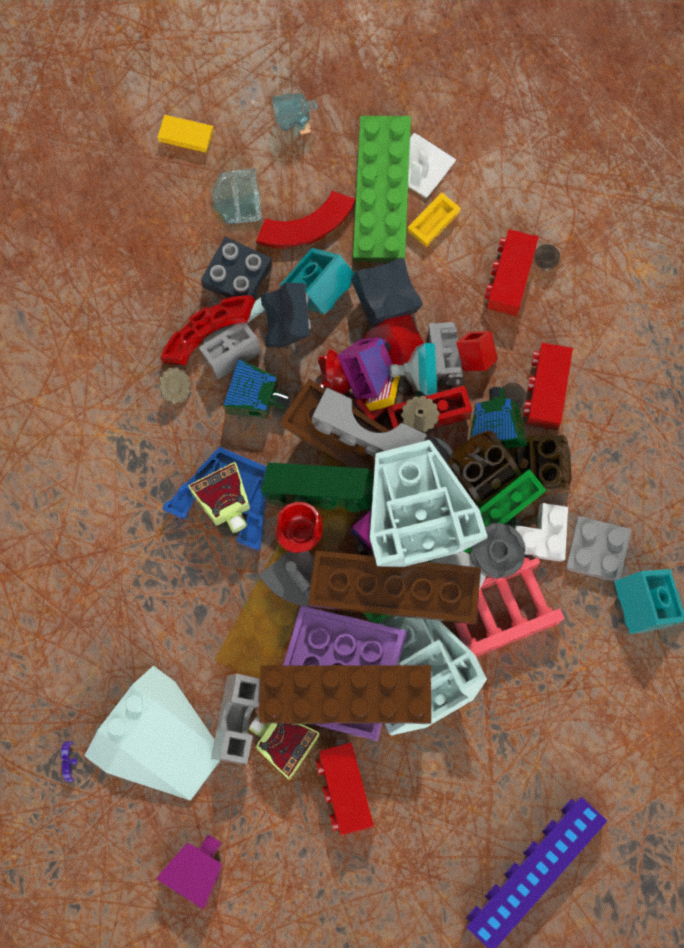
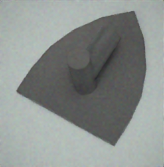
M309 550L299 553L288 551L258 575L277 596L290 603L309 607L308 601L314 557Z

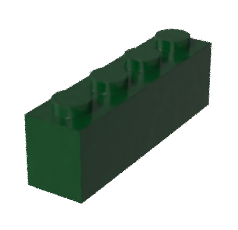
M267 462L261 493L274 506L303 502L311 506H319L325 510H334L336 507L345 508L351 512H360L361 509L371 510L374 475L366 468Z

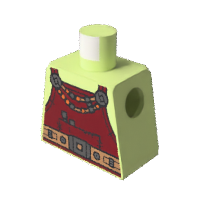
M235 462L188 485L194 498L216 526L227 521L232 533L238 532L247 526L241 513L249 510L250 506Z
M258 715L249 727V730L261 737L256 749L287 779L291 780L320 734L302 724H260V716Z

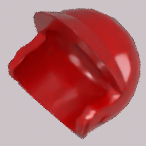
M329 349L327 355L318 358L322 375V385L320 386L344 395L349 392L351 386L337 355L339 353Z
M295 502L288 504L280 511L277 519L276 538L284 549L299 553L306 552L316 546L322 538L324 525L322 516L316 508L307 503Z

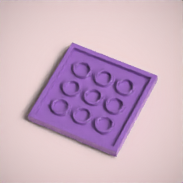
M301 606L284 665H399L407 632L381 624ZM313 724L378 741L382 724Z

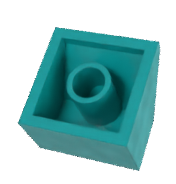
M311 248L279 286L282 287L284 283H305V290L308 295L307 308L325 315L326 312L334 307L337 299L351 287V278L355 273L339 254Z
M671 569L640 571L614 581L617 589L616 595L621 602L624 621L630 634L645 633L684 623V610Z

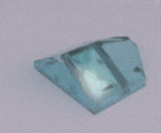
M256 168L221 172L212 190L214 208L223 217L227 224L262 220Z

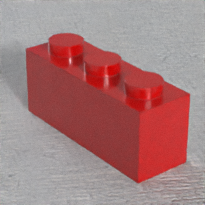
M508 229L507 237H501L497 252L502 253L500 261L494 260L491 275L495 276L493 285L488 283L484 299L489 300L487 309L517 317L539 239L538 236Z
M542 342L539 351L534 350L531 366L536 367L535 375H530L527 391H532L530 401H525L523 416H528L526 425L558 431L562 420L573 348Z
M465 385L425 396L426 399H431L437 405V410L439 411L438 422L434 424L433 429L471 418L473 410ZM407 401L387 407L386 417L390 430L403 423L404 419L401 417L403 413L402 408L406 405Z
M352 742L319 751L320 758L315 759L319 776L325 774L327 786L322 787L326 804L331 802L333 804L335 813L330 815L333 831L339 830L340 835L344 836L373 828L374 824Z

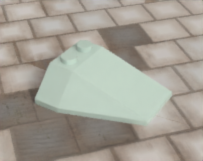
M430 440L376 453L370 542L377 566L405 567L459 553L487 539L480 510Z
M389 615L379 623L407 632L399 665H431V724L474 700L487 678L476 655L441 621ZM385 724L390 735H396L426 728L431 724Z
M152 666L126 692L97 730L85 754V757L108 774L190 801L220 762L219 760L211 759L214 738L176 682L155 666Z

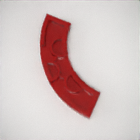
M331 191L323 205L306 217L292 221H276L265 218L256 239V244L271 248L288 249L293 246L315 243L325 238L327 234L336 227L338 228L347 219L356 203V199Z
M236 296L223 299L221 303L213 307L201 309L189 318L190 322L179 332L176 331L160 356L161 361L169 364L186 365L194 349L207 336L228 325L247 323L255 299L252 296Z

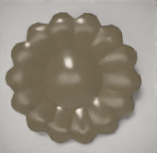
M175 367L173 369L168 368L167 371L162 372L158 386L161 390V396L165 397L167 402L171 401L172 404L183 403L184 400H187L188 394L191 393L190 387L192 384L185 371Z
M417 396L413 397L402 408L403 413L401 417L404 419L403 423L420 432L426 433L428 429H433L434 424L438 422L439 411L437 410V405L431 399H426L425 396L420 398Z

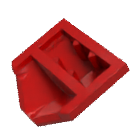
M410 314L386 319L362 335L363 339L380 337L388 341L391 345V351L388 354L392 364H397L398 366L408 363L415 348L424 344Z

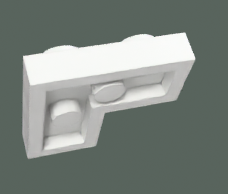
M542 503L539 505L537 529L523 526L513 527L523 538L526 557L559 562L565 560L568 507Z

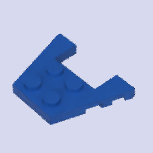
M219 447L200 466L196 474L179 488L177 494L164 504L162 509L164 512L186 520L195 501L188 485L235 462L250 506L249 510L241 513L247 516L245 520L247 526L240 531L236 542L259 552L261 549L266 498L261 493V487L266 466Z

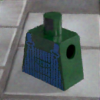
M238 359L223 407L225 413L229 415L268 418L272 406L286 410L290 394L277 391L278 378L275 375Z
M490 388L489 401L478 402L474 406L470 438L476 434L491 430L496 434L505 449L527 446L519 406L512 398H505L504 388Z

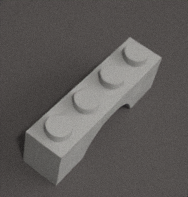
M326 388L312 416V423L315 424L317 430L325 434L332 432L340 436V440L350 446L357 444L364 447V451L373 457H376V453L423 442L426 438V434L403 423L385 433H374L364 429L353 416L352 399L329 388Z

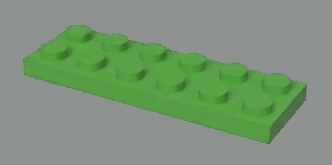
M360 116L353 248L354 261L392 262L403 258L405 261L411 116Z

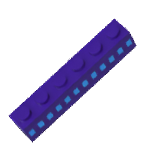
M582 797L577 798L576 801L571 798L561 808L560 811L563 815L557 822L552 819L541 831L545 836L537 844L535 841H532L523 852L526 856L519 865L514 862L504 873L507 879L499 887L495 884L484 896L487 899L486 903L481 908L476 905L465 917L468 923L464 927L486 948H497L607 822Z

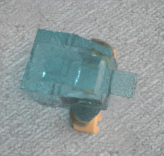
M302 93L272 97L275 121L283 131L297 126L301 135L311 132L309 129L310 124L307 121L310 120L309 111L318 109L315 99L307 101Z

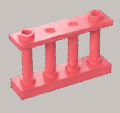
M529 557L524 558L520 569L506 578L493 579L488 577L484 580L479 590L477 609L487 630L485 634L487 638L476 641L475 638L471 637L465 623L454 622L462 643L476 657L560 624L565 619L561 609L553 611L546 604L532 572L540 564L538 558L530 560ZM521 574L538 610V613H536L537 618L527 621L526 617H522L507 582L508 579ZM496 584L513 621L511 623L512 628L505 631L497 628L482 593L483 589Z

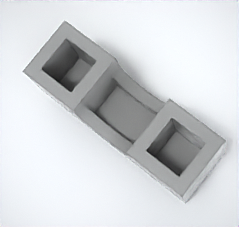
M241 674L227 675L211 759L234 764L248 763L252 735L248 734V723L251 712L259 704V678Z

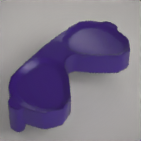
M73 741L64 742L61 749L62 774L65 782L75 781L71 777L70 765L77 764V758L69 759L70 745L73 744Z

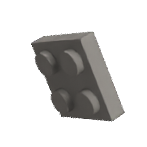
M578 516L565 570L612 582L621 579L632 529Z

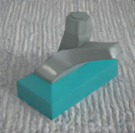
M424 343L417 346L414 352H412L408 363L404 364V366L394 364L388 368L390 377H406L412 386L413 392L419 398L437 393L435 343Z

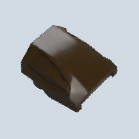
M491 430L471 437L453 451L447 462L461 480L478 508H481L522 475L512 456Z
M564 435L527 436V446L511 448L512 458L522 475L530 469L546 490L570 489L572 480L571 453L567 437Z

